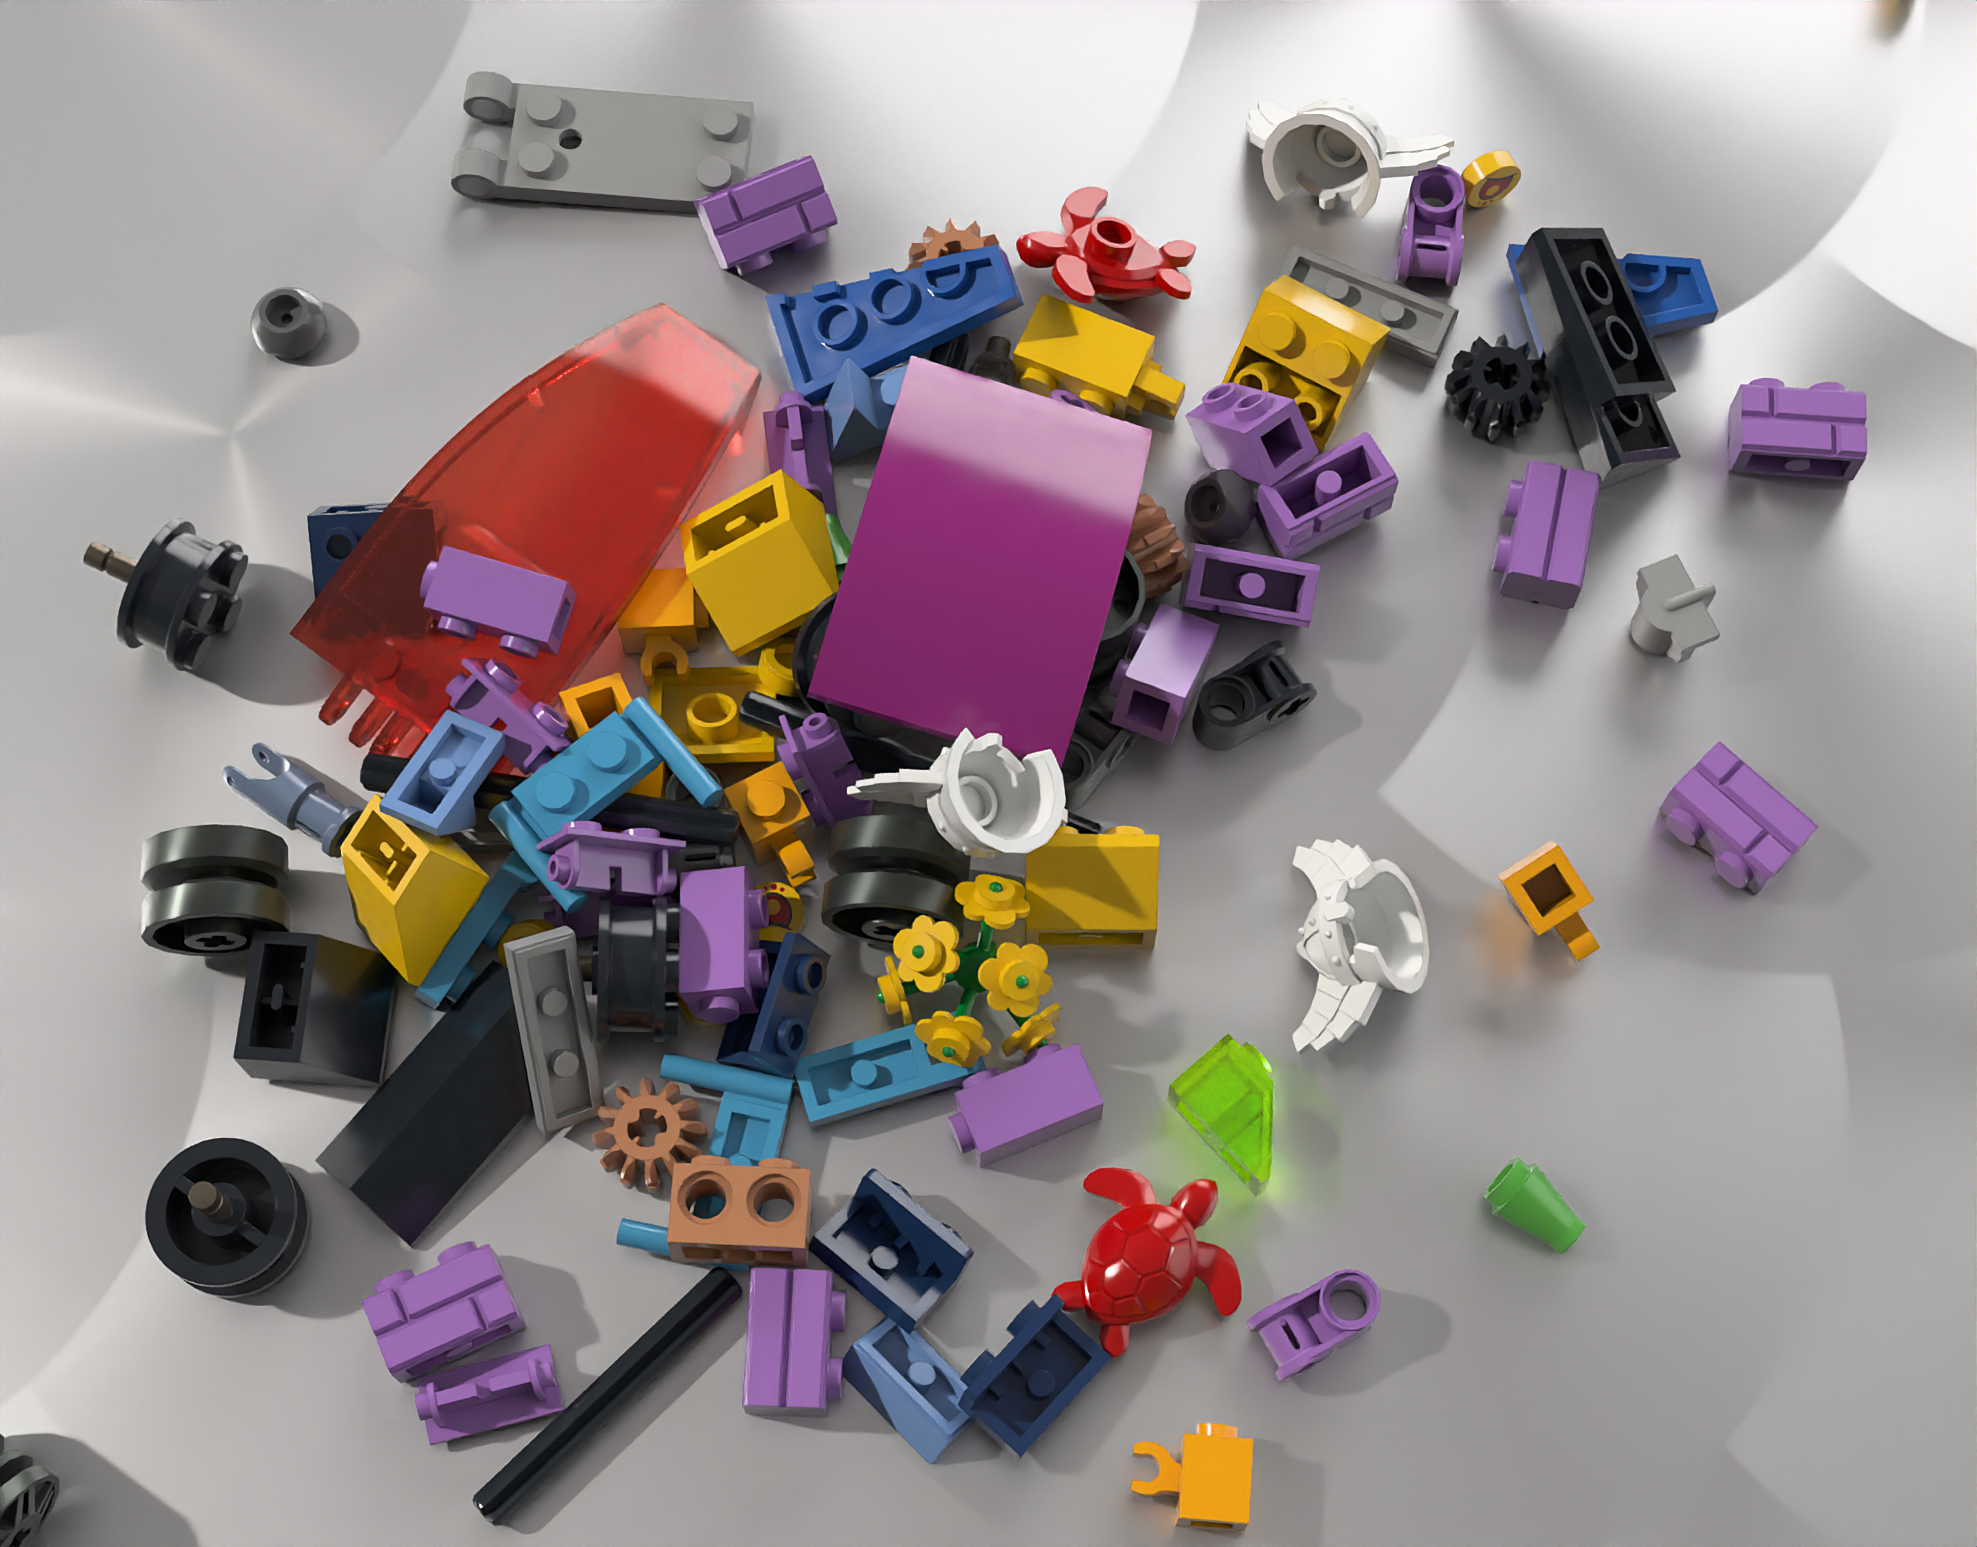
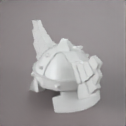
M1346 97L1342 99L1317 100L1305 105L1303 108H1298L1296 115L1288 113L1277 102L1258 101V109L1249 110V120H1246V129L1250 133V142L1263 150L1261 160L1265 182L1276 201L1300 189V184L1308 192L1319 197V207L1322 209H1333L1338 201H1351L1353 211L1361 219L1376 202L1381 178L1418 176V171L1437 167V162L1450 156L1449 148L1454 147V139L1440 134L1413 138L1385 135L1374 117L1361 106L1348 101Z
M967 727L960 733L950 749L947 747L942 749V753L930 767V770L899 769V773L875 774V778L856 781L855 786L847 787V795L859 800L894 801V803L913 804V806L928 808V812L938 832L955 849L973 857H988L992 859L1000 853H1028L1048 843L1058 827L1066 826L1068 820V810L1064 808L1066 797L1063 775L1051 749L1027 754L1022 759V764L1007 748L1002 746L1001 735L998 733H987L978 739H974Z
M1338 838L1334 843L1316 839L1310 849L1297 845L1293 865L1302 870L1312 882L1318 898L1309 911L1303 928L1298 930L1302 940L1296 945L1299 955L1308 960L1319 972L1317 992L1310 1006L1311 1008L1300 1027L1292 1034L1297 1053L1303 1055L1312 1047L1319 1053H1322L1337 1040L1344 1043L1360 1024L1366 1026L1383 989L1412 994L1421 989L1428 974L1430 949L1427 924L1420 900L1409 878L1396 863L1384 858L1372 863L1364 849L1359 845L1352 848Z

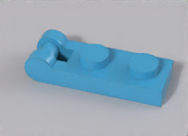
M515 849L507 857L420 987L413 994V996L433 1009H436L444 996L454 1003L459 999L478 971L467 963L482 942L493 949L514 918V916L504 910L515 892L530 890L539 881V878Z
M915 1023L801 1057L797 1063L795 1076L810 1127L814 1128L950 1086H963L964 1080L986 1070L983 1058L979 1056L977 1063L968 1068L945 1062L931 1065L926 1051L927 1044L919 1040L915 1035L914 1030L917 1024Z

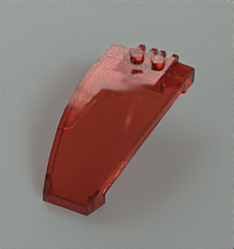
M662 302L634 314L579 343L533 374L528 375L501 395L453 436L405 485L366 532L289 633L345 674L331 692L329 698L321 706L318 719L326 725L332 726V724H335L345 715L348 708H350L362 690L365 689L375 698L354 723L349 733V742L358 748L365 746L375 736V733L382 727L391 713L395 711L372 743L368 754L377 753L391 756L414 725L424 732L425 735L407 757L412 759L447 709L460 714L450 705L452 697L445 692V689L460 673H464L468 678L472 675L461 664L464 658H486L488 661L492 657L499 659L519 676L522 683L518 689L535 705L538 701L544 702L554 709L559 702V692L570 688L650 575L710 479L735 433H738L740 436L742 435L762 379L760 371ZM445 545L568 581L577 598L558 655L539 651L536 659L524 658L499 648L501 639L477 632L475 641H468L438 630L439 621L435 620L423 607L425 599L420 596L421 582L428 564L431 561H439L443 546ZM500 719L493 729L503 732L507 725ZM502 754L491 771L510 774L516 766Z

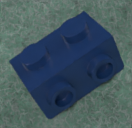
M787 932L782 942L759 940V949L763 948L768 958L769 985L768 988L759 989V1013L740 1014L738 1019L727 1023L716 1058L718 1063L769 1075L793 1078L800 1054L805 1049L807 1043L808 1028L819 992L823 989L826 982L827 966L831 955L802 934Z
M874 1168L870 1169L862 1177L855 1194L813 1235L808 1249L909 1335L957 1286L974 1255L972 1248L963 1242L955 1229L939 1222L916 1203L903 1186L887 1179Z
M1056 1293L1043 1307L1034 1300H1031L1006 1328V1331L1014 1337L997 1356L987 1348L960 1378L967 1386V1389L963 1392L958 1406L1017 1462L1111 1359V1356L1061 1311L1066 1302Z

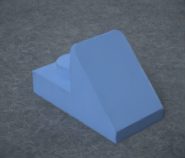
M851 359L844 361L823 405L830 457L835 462L884 443L908 364L871 379Z
M447 709L379 803L380 812L438 837L472 829L476 824L473 795L505 751V734Z

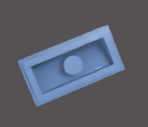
M888 1316L853 1343L843 1358V1377L930 1464L941 1457L975 1422L958 1406L963 1392L967 1389V1386L960 1380L961 1375L916 1330L909 1335Z

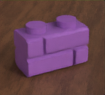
M811 155L802 156L694 200V205L704 230L708 235L719 266L723 269L736 266L739 275L750 273L773 263L769 252L791 243L794 253L825 242L828 239L824 229L838 224L831 201L824 189L823 181Z
M1759 378L1751 381L1749 384H1740L1729 409L1730 472L1853 480L1866 460L1867 427H1865L1867 419L1866 394L1864 392L1846 391L1844 385L1836 382L1818 383L1809 389L1785 387L1781 380L1775 378Z
M1364 432L1302 464L1272 486L1264 484L1259 486L1256 498L1258 502L1255 503L1257 506L1255 518L1281 559L1293 560L1361 525L1363 518L1370 520L1391 509L1394 500L1393 494L1396 493L1399 480L1371 435Z
M1533 460L1528 462L1521 481L1510 480L1503 508V516L1514 518L1511 535L1500 534L1492 571L1503 573L1500 593L1504 597L1528 602L1535 600L1542 605L1566 610L1574 607L1583 585L1602 480L1599 473L1574 468L1565 470L1560 465Z
M1189 543L1186 558L1187 570L1183 574L1179 596L1180 605L1309 628L1320 565Z
M1721 741L1717 742L1694 768L1673 787L1659 808L1667 816L1665 818L1667 827L1679 840L1689 845H1694L1697 842L1716 859L1714 866L1728 883L1737 888L1747 886L1756 895L1806 844L1819 827Z
M474 1241L455 1245L438 1255L439 1266L417 1276H414L412 1270H402L386 1276L374 1285L377 1294L361 1300L387 1368L391 1375L400 1383L406 1382L526 1327L500 1260L488 1243L477 1248Z
M780 1268L751 1269L742 1407L746 1414L824 1418L828 1417V1400H841L843 1358H831L832 1331L845 1332L847 1291L835 1290L833 1272L827 1270H788Z

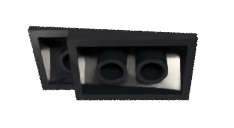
M1541 227L1531 234L1515 265L1585 471L1599 473L1600 477H1602L1601 490L1679 459L1681 457L1657 404L1661 399L1676 392V389L1604 229Z
M493 960L315 1160L321 1168L411 1248L424 1237L535 1116L508 968Z

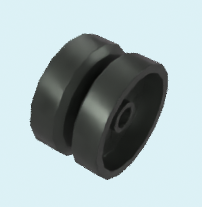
M894 815L857 816L841 820L831 828L828 865L838 875L824 885L821 910L822 924L836 933L855 940L893 946L897 933L903 929H912L914 920L921 915L932 917L935 923L939 921L952 923L957 928L959 938H961L965 921L963 914L964 905L956 901L954 894L955 888L959 883L969 880L971 856L955 849L938 832L933 821Z
M221 824L180 827L160 832L145 840L141 848V882L153 893L146 896L141 904V938L148 946L164 952L188 956H229L250 953L253 930L290 932L289 901L282 892L277 890L284 886L289 877L288 845L282 837L267 830L242 825Z

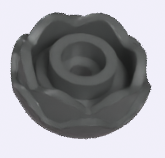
M280 287L265 294L256 304L250 323L254 339L259 348L267 354H274L282 359L302 357L306 353L315 350L321 338L326 334L328 326L321 302L308 291L297 287ZM293 318L290 323H283L285 319Z
M1230 469L1211 470L1196 479L1190 486L1184 502L1185 520L1193 535L1200 541L1214 547H1222L1226 542L1239 540L1248 530L1251 521L1256 515L1257 506L1253 498V488L1246 480L1238 476L1234 470Z

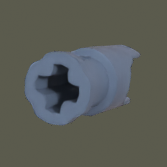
M258 742L254 744L252 754L257 763L276 776V778L270 780L254 779L233 766L223 768L222 776L225 783L238 795L291 831L300 828L322 843V852L331 858H340L342 856L340 847L363 813L362 809L353 806L346 807L325 792V784L263 743Z

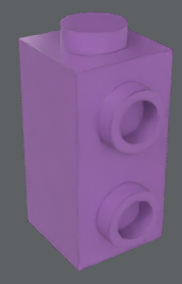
M1224 383L1209 390L1202 397L1203 403L1185 415L1210 467L1234 470L1240 477L1267 486H1272L1319 453L1295 400L1236 383Z
M445 545L443 546L439 561H431L428 564L420 588V596L425 599L423 607L435 620L439 621L437 629L441 632L468 641H475L477 632L501 639L499 648L529 659H536L539 651L558 655L577 598L568 581Z
M1161 603L1150 626L1143 623L1138 624L1127 652V658L1132 661L1121 658L1116 667L1108 690V695L1118 698L1111 723L1171 745L1206 672L1220 625Z
M745 866L680 873L679 994L695 1019L701 1018L712 1023H727L738 1019L740 1014L759 1013V989L768 988L769 985L767 954L763 948L759 949V928H767L769 925L768 899L764 889L756 888Z
M1059 1043L1048 1044L1027 1054L1023 1058L1025 1064L1002 1074L999 1068H990L964 1080L962 1083L964 1089L955 1092V1109L957 1114L948 1117L949 1125L961 1153L965 1154L973 1150L978 1164L982 1168L1102 1119L1104 1102L1078 1043L1061 1049Z

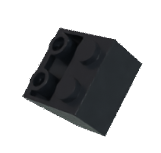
M253 930L233 1059L251 1078L381 1087L398 970L380 952L320 934Z

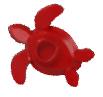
M1084 187L1074 191L1066 198L1060 213L1066 235L1047 231L1032 232L1020 236L1016 242L1019 257L1026 265L1036 269L1053 266L1051 276L1055 283L1070 299L1080 303L1092 304L1094 297L1124 301L1146 298L1161 292H1165L1176 299L1186 300L1190 298L1192 292L1190 281L1186 276L1179 273L1177 267H1186L1192 261L1196 246L1185 240H1174L1158 248L1148 239L1137 234L1130 224L1119 218L1102 216L1095 219L1098 212L1106 205L1108 191L1099 187Z
M1115 1167L1098 1168L1085 1178L1083 1189L1087 1193L1107 1199L1117 1204L1123 1210L1110 1217L1092 1237L1084 1257L1081 1280L1064 1282L1058 1285L1052 1292L1051 1297L1056 1293L1066 1302L1062 1308L1063 1311L1073 1313L1084 1309V1313L1090 1321L1102 1325L1099 1340L1102 1348L1111 1356V1359L1118 1358L1125 1352L1129 1344L1130 1325L1145 1323L1172 1311L1184 1300L1193 1285L1195 1277L1205 1284L1218 1312L1223 1317L1230 1316L1237 1310L1242 1300V1284L1233 1257L1225 1249L1217 1245L1197 1241L1194 1230L1203 1226L1211 1218L1217 1206L1218 1187L1216 1181L1204 1178L1192 1181L1182 1187L1172 1197L1169 1206L1157 1203L1154 1189L1149 1180L1138 1172Z

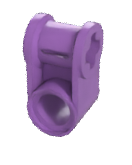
M1437 164V167L1418 171V176L1413 177L1404 210L1403 227L1397 255L1396 281H1406L1409 276L1445 279L1447 286L1456 287L1458 284L1464 243V233L1461 231L1465 188L1459 173L1451 167ZM1436 198L1446 206L1432 207L1423 202L1422 199Z
M1344 1269L1333 1273L1300 1293L1291 1294L1271 1304L1252 1316L1246 1324L1251 1332L1260 1333L1279 1367L1275 1375L1279 1382L1283 1383L1311 1369L1328 1358L1334 1351L1364 1335L1371 1328L1380 1309L1381 1296L1377 1284L1369 1275L1359 1270ZM1338 1290H1353L1364 1299L1366 1314L1354 1321L1343 1320L1332 1311L1329 1304L1330 1296ZM1282 1326H1283V1327L1285 1328V1330L1287 1331V1333H1288L1289 1337L1291 1338L1293 1344L1295 1345L1296 1349L1293 1347L1292 1343L1290 1342V1340H1289L1288 1336L1286 1335V1333H1285L1284 1329L1282 1328Z

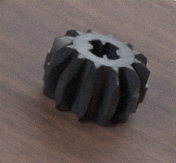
M1505 333L1497 338L1495 347L1490 346L1479 336L1472 343L1470 352L1460 350L1454 357L1451 366L1453 371L1447 375L1444 385L1446 394L1452 396L1448 406L1450 416L1467 415L1464 424L1466 433L1475 430L1479 425L1486 427V433L1490 442L1498 437L1501 428H1504L1516 439L1518 435L1523 433L1526 423L1534 425L1535 422H1538L1544 410L1542 404L1548 400L1551 392L1550 381L1543 378L1547 369L1545 359L1528 360L1531 351L1529 342L1520 345L1517 349L1508 347L1509 342Z

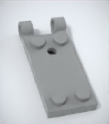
M489 71L475 72L467 79L463 103L465 112L471 117L485 122L513 121L508 160H501L495 154L482 149H463L456 153L451 186L463 196L474 199L496 197L698 214L694 200L747 179L754 123L753 102L512 83L507 77ZM570 136H576L582 140L580 146L572 150L563 148L560 142L562 139Z

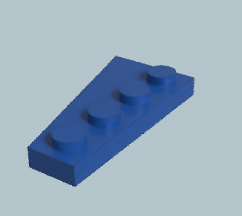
M998 244L925 260L921 267L896 272L893 268L869 273L870 279L840 285L837 281L814 285L812 286V292L790 297L785 292L765 296L795 392L802 393L804 401L809 402L811 406L828 397L846 359H851L871 378L909 360L911 355L918 356L1024 306L1007 255Z

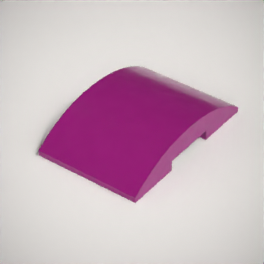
M911 355L807 697L952 741H956L966 727L974 739H978L987 733H998L1002 736V746L1007 748L1019 761L1023 762L1022 759L1027 754L1051 749L1061 769L1084 698L1120 573L1142 486L1152 429Z

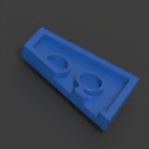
M1509 244L1506 253L1507 261L1539 358L1546 359L1547 357L1515 265L1525 245ZM1627 253L1623 259L1617 258L1651 336L1714 322L1718 314V308L1700 259Z

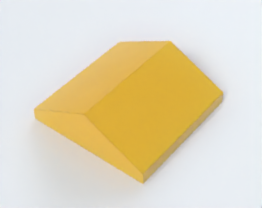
M758 666L690 668L691 673L687 684H679L676 668L655 669V683L650 685L649 704L699 763L775 761L778 737L743 724L738 720L739 709L748 691L754 690L778 699V694L768 689L759 679Z

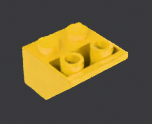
M1284 274L1264 288L1221 384L1236 383L1294 399L1317 449L1323 452L1365 385L1391 329Z
M782 469L679 525L686 574L731 652L738 657L800 626L820 602L839 591V582L824 504Z
M375 793L340 847L356 925L409 984L420 987L467 912L478 902L481 891L490 877L448 834L438 837L380 812L379 803L384 797Z
M1059 826L1048 843L1026 853L1025 900L1030 904V912L1025 917V945L1036 944L1041 948L1154 949L1158 919L1159 834H1144L1143 829L1134 826L1111 827L1105 831V834H1079L1078 830L1073 827Z

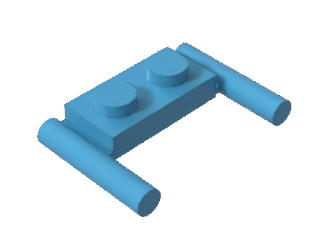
M638 697L625 707L622 714L618 715L616 711L611 713L511 791L514 797L495 806L489 813L488 818L568 914H572L581 909L589 897L584 891L561 889L557 882L548 879L547 864L553 854L552 852L537 851L538 843L561 831L563 824L573 821H589L656 769L663 761L704 808L717 802L724 791L643 697Z
M665 1053L661 1065L660 1078L724 1092L707 1155L727 1158L731 1161V1165L758 1166L761 1160L778 1158L788 1120L787 1112L792 1100L795 1080ZM716 1196L701 1197L696 1200L692 1215L701 1219L713 1218L723 1210L726 1203ZM767 1201L761 1205L757 1212L762 1219ZM625 1218L621 1220L617 1234V1245L670 1256L667 1244V1227ZM703 1263L748 1273L751 1265Z

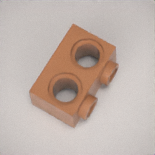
M714 1155L693 1157L691 1163H674L667 1244L672 1261L807 1267L813 1190L811 1170L799 1168L798 1163L781 1158L761 1160L758 1166L731 1165L729 1159ZM704 1196H716L726 1203L723 1210L717 1216L709 1219L695 1217L689 1211L692 1204ZM771 1199L786 1200L794 1207L787 1218L778 1222L766 1221L757 1214L761 1205Z

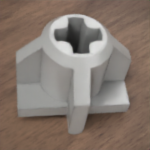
M1677 554L1638 570L1636 587L1640 603L1632 617L1630 629L1633 639L1642 649L1653 654H1667L1677 663L1690 659L1695 648L1719 638L1721 634L1707 610L1716 594L1713 583L1710 582L1695 588Z

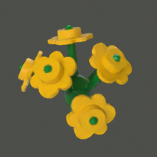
M980 874L975 878V882L966 881L956 886L954 897L957 902L964 905V916L973 921H981L978 940L967 944L961 951L954 950L959 941V933L952 923L947 921L935 923L932 917L921 915L914 920L912 929H903L894 938V953L901 960L898 972L892 957L884 958L888 975L877 978L880 991L876 997L880 1003H884L888 1015L900 1012L905 1026L912 1025V1017L906 996L921 991L934 993L939 991L944 984L955 980L964 989L954 1016L946 1011H936L933 1013L932 1019L927 1018L918 1021L914 1030L917 1038L927 1044V1052L932 1057L945 1063L968 1068L977 1063L979 1056H985L989 1053L991 1045L986 1038L982 1037V1025L976 1019L969 1017L977 993H983L988 990V1005L996 1011L1006 1010L1020 1027L1001 1045L1006 1057H1010L1020 1049L1027 1055L1040 1047L1048 1045V1042L1057 1033L1053 1024L1060 1018L1059 1013L1062 1010L1058 1003L1052 1004L1040 1014L1029 1017L1038 1008L1039 995L1047 994L1053 985L1051 976L1044 972L1048 965V956L1045 950L1036 944H1028L1019 948V946L1012 942H1005L998 948L992 941L994 928L1008 929L1014 925L1016 918H1025L1029 915L1030 904L1024 900L1025 887L1015 880L1005 879L1001 876Z

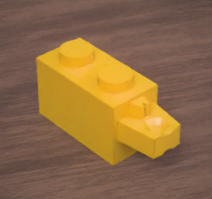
M1042 293L1013 353V381L1019 383L1026 391L1049 398L1053 390H1065L1084 399L1098 413L1122 421H1126L1129 414L1141 416L1142 411L1174 420L1183 402L1186 390L1184 383L1161 373L1162 366L1153 361L1155 336Z

